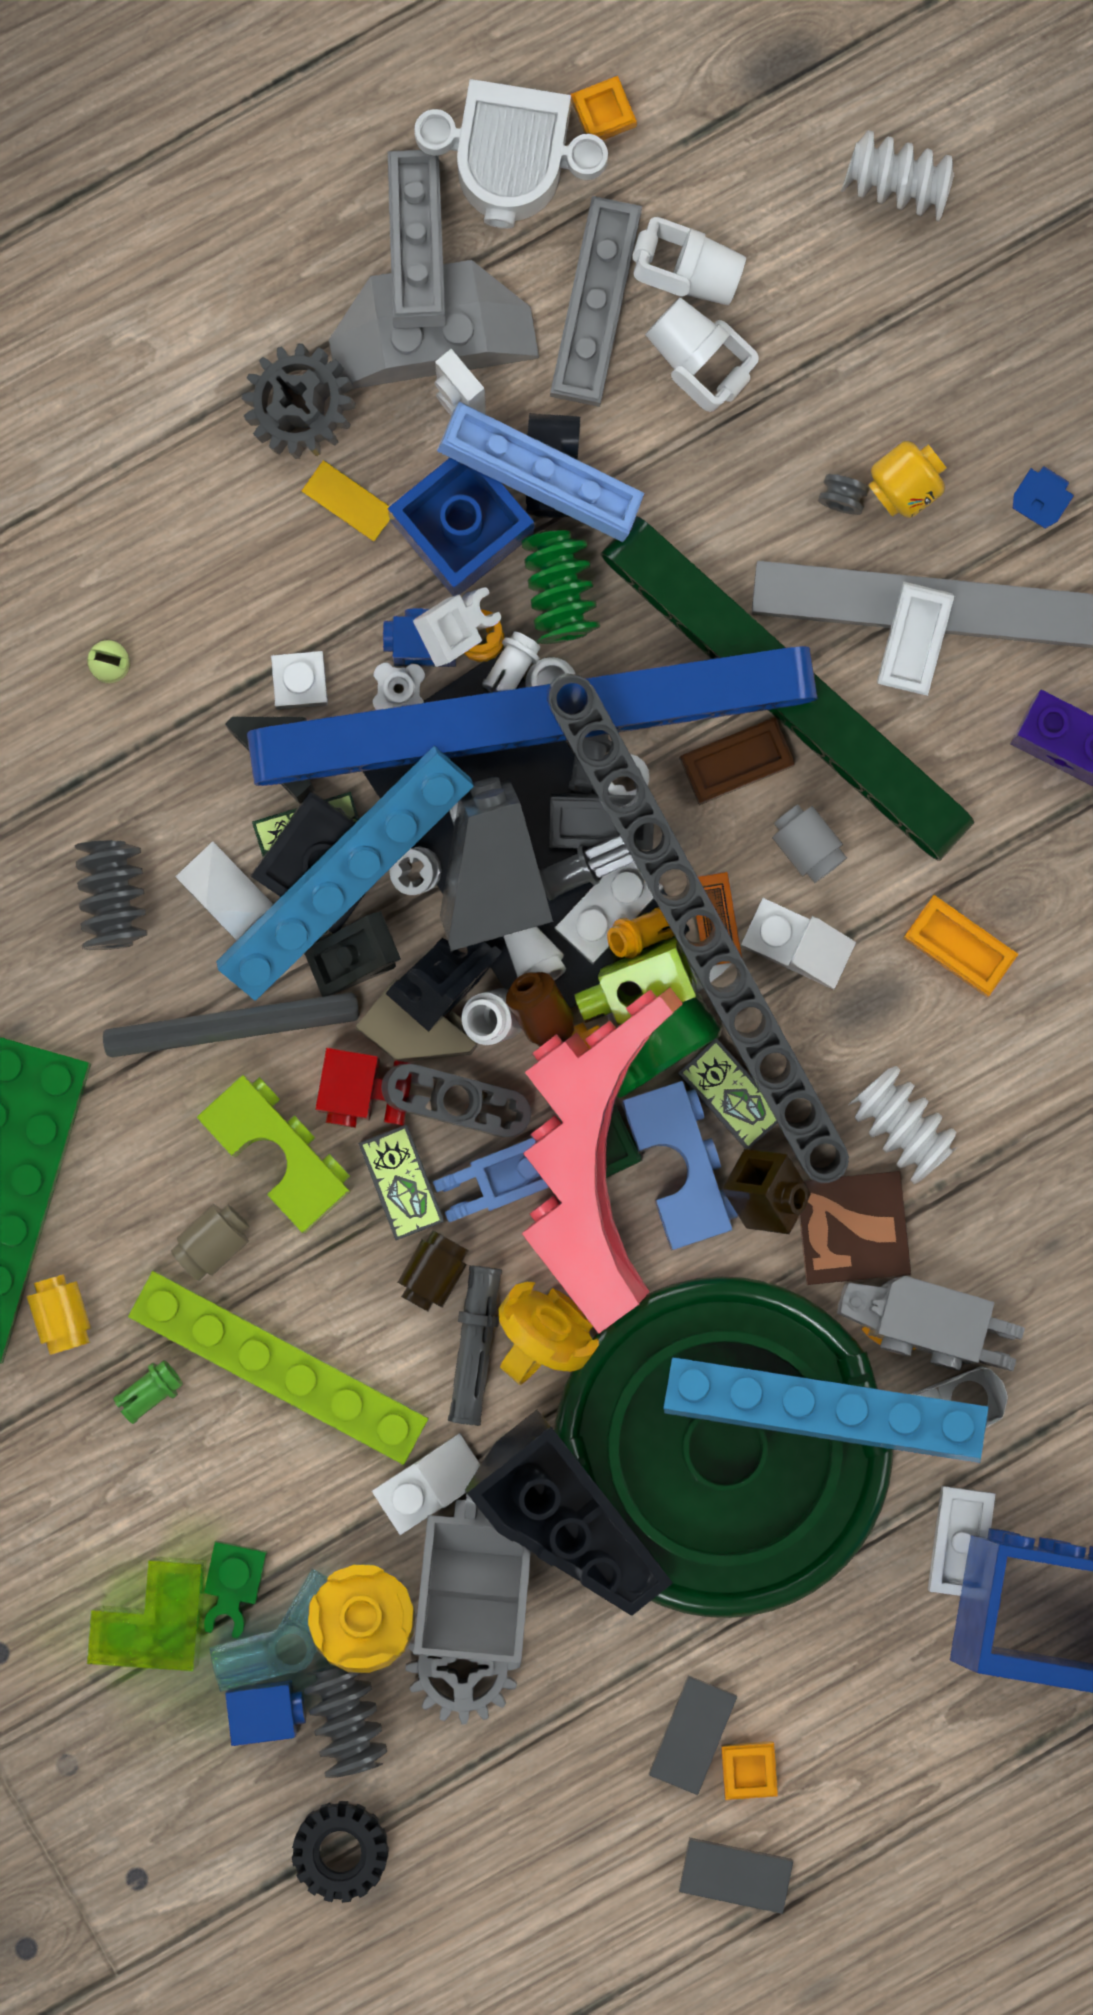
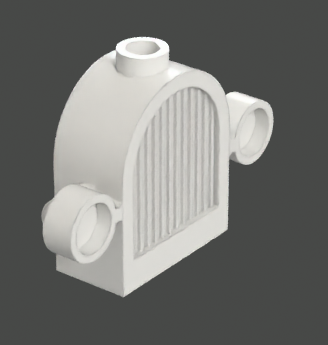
M470 79L461 128L457 129L452 117L438 109L424 112L415 123L416 143L426 154L438 156L447 153L449 150L458 151V176L464 196L477 211L485 215L484 223L497 228H513L515 221L529 218L540 212L550 202L556 192L561 168L569 169L579 179L592 180L599 177L605 171L608 161L607 147L603 140L595 135H579L568 146H565L571 112V95Z

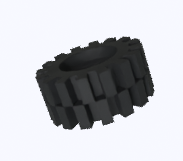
M339 1801L338 1804L332 1805L329 1802L321 1805L320 1809L315 1812L313 1810L300 1825L292 1846V1863L297 1869L296 1876L300 1883L304 1882L309 1887L307 1891L314 1896L317 1893L324 1897V1901L333 1902V1899L342 1900V1903L351 1902L354 1897L359 1896L361 1898L368 1894V1891L380 1881L386 1867L389 1852L387 1834L385 1829L381 1828L374 1813L371 1815L365 1811L366 1807L358 1803L357 1806L350 1805L348 1801ZM337 1831L350 1833L358 1840L361 1847V1858L358 1864L344 1872L331 1870L324 1864L320 1856V1845L323 1839Z

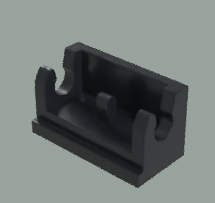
M442 937L426 955L390 987L386 995L429 1032L481 981L502 954V951L496 946L491 948L486 942L467 946V953L460 952L458 949L451 951L448 940Z

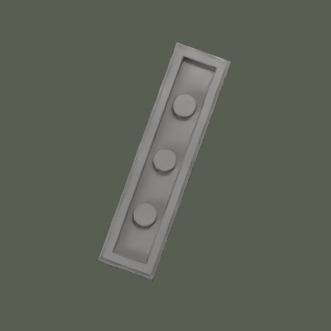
M422 150L388 151L393 328L445 326L439 155H429Z
M596 196L591 198L550 397L597 407L601 405L642 206Z

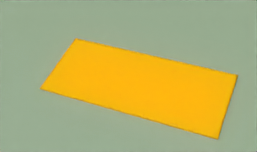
M324 460L301 490L373 542L390 520L387 509L390 507Z

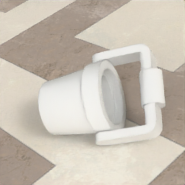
M653 217L647 229L639 233L633 252V260L636 262L634 277L642 283L681 297L687 295L729 305L740 281L746 256L705 237V233L663 218ZM658 238L682 246L673 273L650 265L654 257Z
M680 297L645 334L673 367L674 370L671 373L673 381L700 407L708 412L716 410L724 401L731 402L750 381L749 372L759 360L757 352L726 322L718 320L713 323ZM724 344L743 363L732 369L717 387V393L714 396L693 375Z

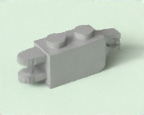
M908 1276L895 1277L882 1284L881 1287L845 1283L837 1309V1314L869 1328L868 1335L882 1339L880 1348L906 1356H911L912 1349L915 1348L931 1353L930 1363L958 1371L961 1370L962 1363H982L1014 1371L1017 1359L1011 1358L1006 1353L982 1349L987 1331L998 1334L1002 1338L1022 1340L1025 1330L1022 1326L991 1317L995 1303L993 1301Z

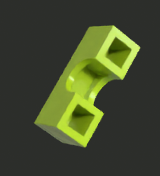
M242 1075L197 1116V1119L228 1153L235 1158L249 1145L257 1141H272L282 1148L287 1160L286 1173L281 1182L267 1195L301 1233L306 1234L351 1193L344 1185V1182L351 1176L330 1153L322 1160L312 1150L309 1144L315 1139L313 1134L295 1115L289 1121H286L273 1107L280 1101V1098L260 1077L251 1083L247 1077Z

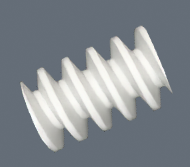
M868 130L855 145L841 191L844 192L850 183L856 180L858 197L864 198L872 186H876L877 202L883 204L889 195L895 192L897 209L903 210L911 198L916 199V213L919 216H922L929 206L934 204L936 208V221L939 222L954 177L952 156L945 155L935 167L933 166V151L927 148L916 161L914 160L913 144L908 142L896 155L894 154V141L892 137H886L877 149L874 147V132Z
M894 1066L881 1074L849 1104L860 1101L861 1106L855 1115V1119L858 1122L870 1117L876 1119L869 1131L871 1137L885 1132L889 1134L883 1147L886 1153L898 1148L904 1150L897 1162V1166L900 1169L914 1163L918 1166L911 1178L913 1184H916L939 1166L956 1149L950 1148L956 1131L951 1128L938 1134L936 1133L942 1116L939 1113H935L925 1118L922 1117L929 1101L922 1097L909 1103L908 1098L914 1085L911 1082H907L895 1087L893 1084L899 1075L900 1069Z

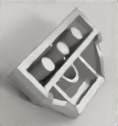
M467 260L443 264L445 326L393 328L391 273L370 276L329 338L332 360L336 359L344 368L339 377H348L353 383V389L435 376V361L450 349L455 352L469 370L539 359L531 307L474 261Z

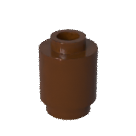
M529 972L519 976L512 983L506 994V1003L530 1042L541 1047L556 1034L563 1042L572 1036L574 1032L573 1012L551 975L545 972Z

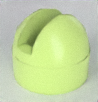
M104 640L91 648L87 657V664L96 679L104 683H115L123 679L128 673L130 658L121 644L112 640ZM98 653L121 658L118 667L113 664L97 661L95 657Z

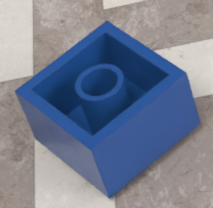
M452 458L447 459L387 508L390 522L452 596L461 595L521 546V540L534 535V521L501 482Z

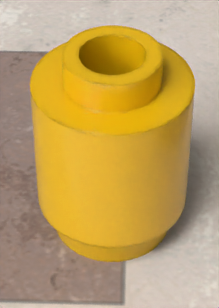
M62 1274L34 1283L36 1294L27 1296V1300L40 1343H46L49 1355L90 1343L86 1330L91 1329L77 1281L67 1284L65 1276Z

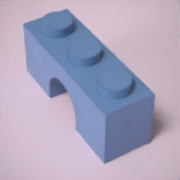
M683 1081L623 1100L622 1105L638 1152L656 1146H666L676 1150L686 1163L687 1177L683 1187L677 1193L655 1201L671 1251L733 1230L729 1220L737 1218L738 1214L723 1190L718 1188L713 1170L721 1168V1164L712 1138L702 1140L696 1121L705 1117L696 1090L686 1091Z

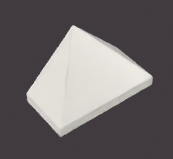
M213 841L175 876L236 941L273 906V903Z

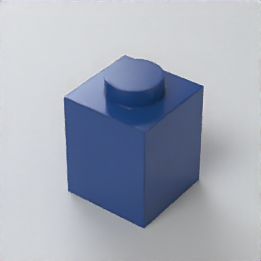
M292 1680L232 1687L225 1693L231 1746L292 1739L298 1733L297 1724L306 1723L302 1691L293 1693Z

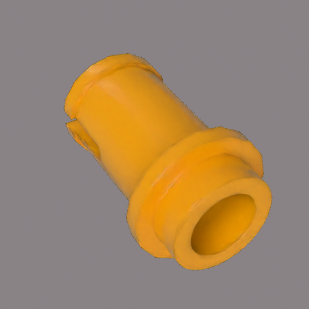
M658 907L632 920L627 918L616 920L612 928L608 930L607 941L610 949L616 956L633 959L640 955L643 948L671 939L674 934L670 928L662 930V928L669 925Z

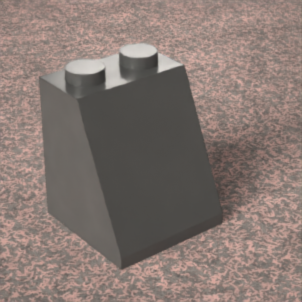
M491 777L473 783L474 787L458 801L440 911L441 921L451 951L553 922L521 804L510 780L500 782L498 777Z

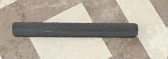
M345 993L111 1028L103 1031V1045L107 1056L119 1057L353 1022L359 1019L358 1000L355 994Z

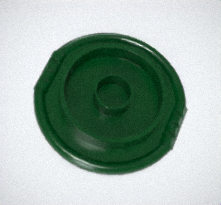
M717 1276L691 1279L655 1290L647 1294L639 1305L598 1334L597 1332L592 1339L598 1338L599 1346L584 1367L572 1371L568 1377L558 1406L554 1431L673 1582V1584L651 1600L652 1602L684 1614L702 1617L736 1618L753 1616L780 1609L803 1599L832 1580L848 1565L862 1548L882 1511L890 1484L894 1449L666 1414L663 1409L672 1357L878 1389L867 1351H863L857 1341L836 1319L807 1298L784 1287L743 1277Z

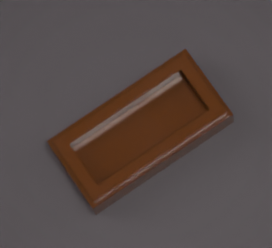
M775 717L683 754L679 758L699 805L785 771L795 765Z

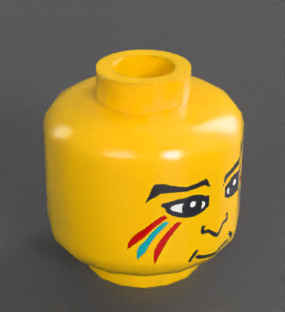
M903 441L873 464L871 475L874 480L868 486L892 517L900 513L906 518H912L942 496L945 491V484L939 474L946 470L947 467L929 444L920 450L913 442Z

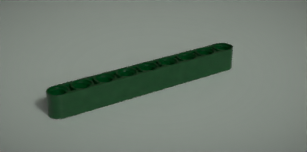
M635 517L630 533L623 542L614 538L600 553L603 560L612 570L709 658L717 659L786 648L642 518ZM815 673L814 678L818 696L816 701L768 710L933 859L941 861L974 825L973 818L959 803Z

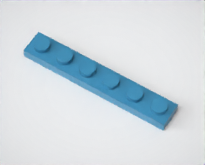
M433 746L216 961L218 970L256 1001L474 787L472 779L437 747Z
M673 1357L663 1408L666 1414L981 1463L988 1415V1406Z

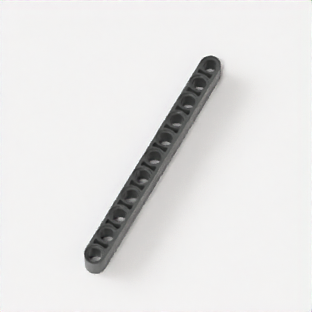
M569 673L558 676L551 682L547 690L549 709L791 1149L811 1179L821 1183H830L838 1180L848 1168L849 1155L847 1149L603 703L587 679L577 674ZM569 683L581 685L586 693L584 706L574 713L562 711L557 704V694L560 688ZM594 730H603L611 738L609 753L600 759L587 757L582 748L585 736ZM621 776L633 779L637 787L634 799L625 805H616L611 802L608 796V787L611 782ZM645 823L658 825L662 832V839L659 845L650 851H642L636 848L633 841L636 829ZM678 869L686 874L687 885L684 891L674 897L662 894L659 889L661 876L668 870ZM697 915L710 918L712 931L709 937L701 942H692L686 939L684 928L689 919ZM727 961L736 966L737 976L734 982L724 988L712 985L709 979L711 969L717 963ZM747 1007L759 1009L762 1019L756 1030L749 1033L736 1030L735 1017L738 1012ZM771 1053L784 1055L787 1062L782 1074L774 1078H767L761 1075L760 1063L765 1056ZM802 1098L810 1101L811 1112L808 1118L799 1123H792L786 1120L785 1109L792 1100ZM830 1144L836 1149L833 1162L823 1168L811 1165L810 1154L812 1150L818 1145Z

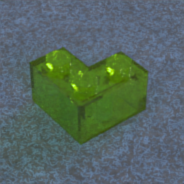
M157 1556L148 1560L145 1609L98 1605L91 1610L87 1664L194 1671L199 1666L207 1560Z

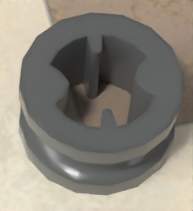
M826 475L824 484L827 486V491L820 493L818 502L842 513L862 514L864 506L860 503V499L868 495L869 487L860 481L846 476Z

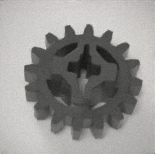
M297 344L295 355L290 356L282 346L278 347V360L272 364L268 359L262 357L259 360L261 367L265 370L262 375L248 374L247 379L255 386L254 392L242 394V400L247 405L254 407V409L248 411L244 418L251 426H258L253 433L254 436L261 443L270 440L269 448L278 455L283 452L287 445L289 453L295 459H300L303 447H308L315 456L321 455L319 442L326 439L335 446L339 443L336 435L333 433L336 427L349 429L351 426L342 414L343 411L356 408V403L352 398L344 395V393L354 388L353 383L348 377H339L344 368L336 359L327 363L328 355L319 347L311 357L304 344ZM307 370L303 375H288V373L293 371ZM273 388L272 403L268 406L269 394ZM288 389H292L296 395L300 394L306 401L305 405L310 410V414H306L302 408L298 409L292 402L293 398L288 393ZM330 396V405L324 416L325 400ZM295 427L311 428L304 432L290 433Z

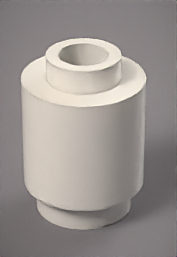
M499 988L477 994L465 1004L462 1011V1025L468 1037L474 1042L482 1045H493L511 1039L522 1031L506 1003V994L509 989Z

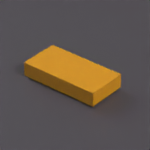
M935 895L931 897L903 937L904 940L987 998L1019 955Z

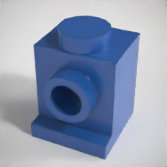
M429 609L405 610V617L393 616V621H384L383 651L393 652L394 666L417 664L425 667H436L413 622L415 618ZM456 659L438 667H456Z

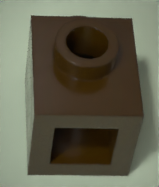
M750 1149L743 1150L722 1188L746 1229L790 1234L800 1214L805 1210L808 1199L811 1196L809 1189L788 1154Z

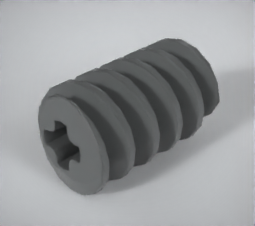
M112 840L76 844L75 848L77 850L90 853L76 861V868L92 874L77 882L78 889L93 894V896L79 903V909L95 915L81 923L82 932L96 935L95 938L83 943L82 949L112 950L133 946L134 941L148 935L147 930L132 926L133 920L146 915V909L130 905V900L144 894L143 888L129 885V879L143 874V868L127 864V859L140 854L141 848L126 844L125 841Z
M334 1665L306 1673V1675H315L317 1680L304 1689L305 1695L321 1696L322 1699L320 1703L309 1710L310 1715L322 1716L327 1719L326 1723L314 1730L315 1736L330 1737L332 1739L331 1744L319 1751L320 1757L336 1758L337 1764L324 1772L325 1778L353 1775L379 1767L383 1763L375 1761L387 1753L386 1744L370 1742L372 1738L382 1732L381 1723L365 1721L367 1717L377 1711L376 1703L360 1700L361 1697L372 1690L371 1682L355 1680L354 1678L360 1673L347 1672Z

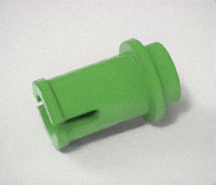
M163 1360L158 1365L154 1362L148 1366L149 1372L121 1394L113 1397L118 1408L124 1407L120 1412L130 1423L135 1424L140 1417L169 1396L173 1399L178 1395L176 1390L183 1383L167 1361Z

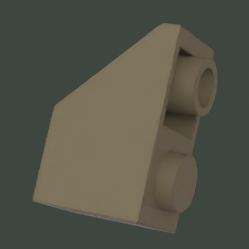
M396 978L356 1025L358 1031L396 1061L408 1062L471 1055L477 1048V1043L470 1039L464 1031L462 1018L452 1011L429 1032L386 995L390 987L398 981Z

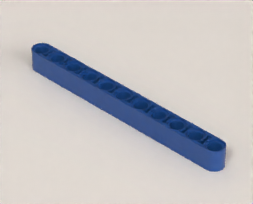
M807 646L789 647L585 678L594 687L618 733L796 706L818 699L810 648ZM577 683L564 685L557 694L558 707L567 713L579 711L586 702L585 690ZM550 684L269 726L246 733L253 780L256 786L277 785L415 764L433 746L437 747L448 758L566 741V738L548 706L547 690ZM594 730L589 732L585 738L606 735L608 733L603 730Z

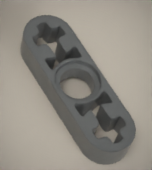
M400 1064L394 1066L385 1074L382 1080V1095L387 1104L392 1108L493 1136H517L527 1128L531 1119V1108L527 1099L516 1091L420 1065ZM410 1073L412 1074V1083L416 1086L433 1088V1078L437 1079L438 1083L432 1091L431 1099L420 1095H410L406 1102L402 1101L403 1092L395 1089L397 1080L407 1079ZM454 1085L463 1087L467 1091L470 1100L467 1110L459 1116L451 1115L445 1109L443 1103L445 1092ZM482 1091L487 1093V1096L484 1098L483 1102ZM429 1100L431 1102V1110L426 1109ZM509 1100V1109L516 1112L515 1121H506L502 1128L500 1127V1117L488 1113L479 1114L482 1103L491 1106H504L506 1101ZM478 1114L480 1118V1123L475 1122V1118Z

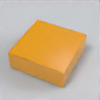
M618 76L571 94V102L584 134H592L605 140L637 126L636 118Z
M773 1741L721 1745L725 1800L778 1796Z

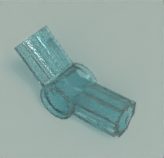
M313 1568L311 1569L277 1629L209 1647L220 1692L286 1674L298 1673L306 1669L318 1650L308 1626L309 1604L319 1588L327 1582L328 1576ZM286 1634L299 1635L306 1643L307 1653L305 1658L296 1664L284 1662L277 1653L278 1641Z

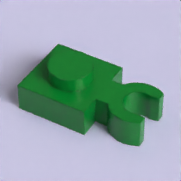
M215 1541L204 1594L218 1596V1602L206 1614L204 1620L205 1632L212 1633L217 1616L226 1614L234 1621L232 1638L238 1639L245 1628V1616L240 1609L241 1602L257 1603L267 1551Z

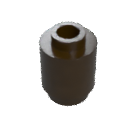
M432 1230L427 1241L421 1239L397 1282L406 1287L401 1297L429 1312L433 1303L443 1308L467 1266L463 1260L469 1250Z

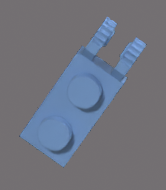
M534 1138L470 1162L471 1167L433 1181L437 1192H446L459 1187L462 1182L476 1177L483 1197L470 1202L463 1201L451 1206L450 1210L445 1211L448 1222L455 1221L485 1208L491 1211L549 1188L523 1154L536 1143Z

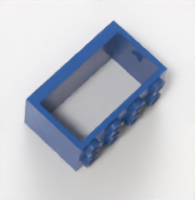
M989 1528L987 1538L971 1535L950 1661L979 1674L1093 1693V1663L993 1646L1007 1557L1093 1572V1546L1089 1547V1553L1085 1555L1086 1547L1039 1537L1037 1547L1034 1546L1035 1538L1021 1536L1019 1533Z

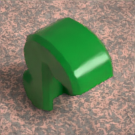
M696 993V997L682 1002L683 1004L652 1033L631 1063L617 1098L628 1095L691 1053L709 1045L721 1036L722 1028L699 993Z

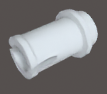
M514 631L511 638H504L502 644L505 648L487 678L483 680L482 686L491 693L516 689L530 664L538 663L540 658L537 653L541 648L540 645L526 635Z

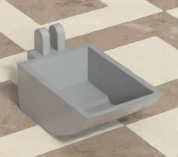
M466 1494V1500L456 1499L454 1517L428 1515L413 1654L521 1664L531 1551L499 1534L468 1494Z

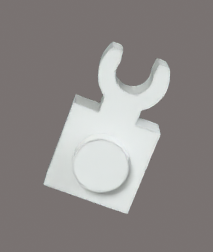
M484 587L467 592L462 598L460 594L446 598L413 620L436 667L450 663L480 643L482 639L477 630L494 626L500 621L501 615L499 612L485 616L480 610V601L489 594L488 588Z

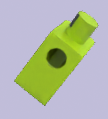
M673 937L642 950L640 955L633 959L624 958L601 968L598 976L600 984L576 993L574 996L585 1023L613 1013L619 1026L632 1017L626 1010V1007L650 989L658 997L671 987L681 1002L696 997L697 981L677 939ZM632 981L637 983L642 991L634 996H629L621 990L620 984Z

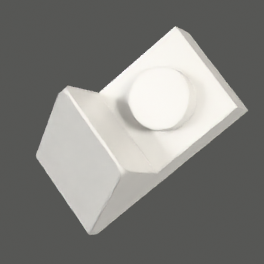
M762 898L740 947L834 990L856 942L814 916L808 919Z
M459 1433L372 1490V1493L398 1533L402 1535L426 1519L428 1515H432L441 1508H445L465 1494V1489L480 1467V1463Z

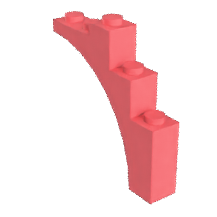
M671 987L658 997L650 989L626 1007V1010L632 1017L616 1028L610 1020L585 1039L590 1045V1049L577 1032L565 1042L556 1034L532 1053L538 1062L525 1072L562 1120V1123L554 1115L531 1133L536 1143L523 1153L556 1197L554 1195L529 1213L535 1222L522 1235L598 1334L639 1305L650 1292L629 1260L613 1220L606 1183V1139L614 1102L631 1063L652 1033L683 1004Z

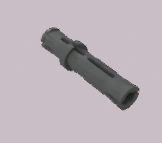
M469 1265L464 1311H459L458 1322L462 1323L461 1338L455 1369L452 1402L448 1415V1421L453 1423L481 1426L482 1404L490 1358L491 1340L494 1327L499 1326V1316L495 1315L502 1269Z

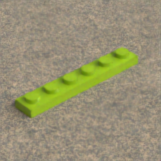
M155 1271L151 1272L128 1315V1318L402 1465L407 1461L429 1419Z

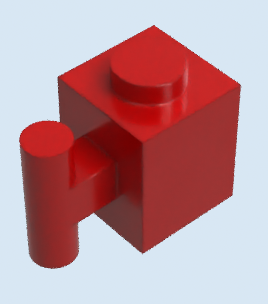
M326 1048L315 1108L318 1112L327 1113L325 1123L356 1128L357 1119L369 1121L373 1100L386 1102L381 1090L383 1079L377 1078L380 1062L378 1056ZM394 1061L393 1067H394V1066H397V1065H400V1064H412V1063L402 1062V1061ZM410 1073L407 1079L397 1080L395 1089L403 1092L402 1101L406 1102L410 1094L412 1074ZM387 1104L384 1123L404 1126L406 1112L396 1110Z

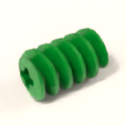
M567 530L542 532L521 540L523 549L534 552L524 559L525 568L529 571L538 572L527 580L528 588L541 592L531 599V607L536 611L545 612L534 620L535 629L547 632V634L537 640V644H555L580 639L600 628L599 621L586 620L583 615L597 607L596 601L584 600L580 596L581 593L594 587L593 581L582 580L577 577L578 573L590 567V561L574 558V553L587 547V541L571 539V532Z

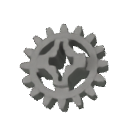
M411 1641L409 1646L412 1652L414 1650V1641ZM419 1655L418 1660L406 1663V1671L418 1673L419 1679L415 1680L409 1688L411 1692L424 1690L427 1693L421 1706L424 1710L437 1703L441 1706L440 1720L445 1721L451 1711L459 1712L461 1724H467L470 1711L476 1710L478 1715L485 1720L489 1718L487 1704L491 1701L501 1708L506 1705V1700L500 1691L502 1688L516 1689L517 1681L507 1676V1671L520 1668V1664L468 1659L471 1662H477L479 1666L478 1668L470 1669L468 1678L463 1679L459 1678L457 1669H449V1666H447L448 1663L455 1662L456 1658ZM497 1675L490 1689L473 1699V1687L482 1677ZM430 1677L443 1678L454 1689V1699L442 1694L434 1686Z

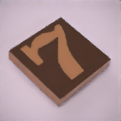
M900 1171L844 1176L830 1183L804 1180L811 1193L805 1210L799 1216L806 1285L911 1275Z

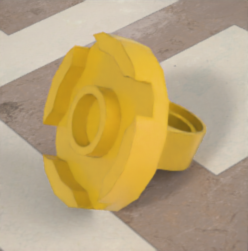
M528 1281L516 1284L498 1308L499 1322L506 1336L514 1343L502 1361L500 1368L518 1385L524 1384L541 1365L553 1370L566 1372L582 1369L599 1346V1339L593 1340L589 1333L593 1326L571 1298L554 1288L547 1295L534 1291L533 1287L536 1283Z
M354 1564L334 1571L327 1578V1582L319 1588L309 1604L308 1626L316 1648L330 1664L347 1672L371 1673L391 1665L405 1652L414 1634L415 1611L406 1587L394 1576L375 1565Z

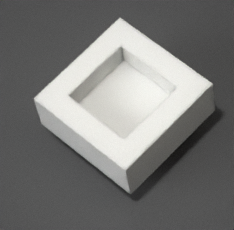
M323 651L271 656L275 707L277 710L328 705Z

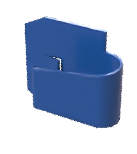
M1045 466L1039 472L1030 468L1014 493L1013 509L1046 529L1058 522L1074 496L1066 490L1069 481Z

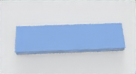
M461 402L453 410L437 449L438 452L621 542L629 535L644 496L643 492Z

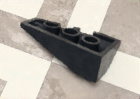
M535 1410L495 1442L465 1489L468 1496L499 1534L512 1542H517L536 1554L539 1559L570 1575L584 1587L631 1616L673 1584L538 1410Z

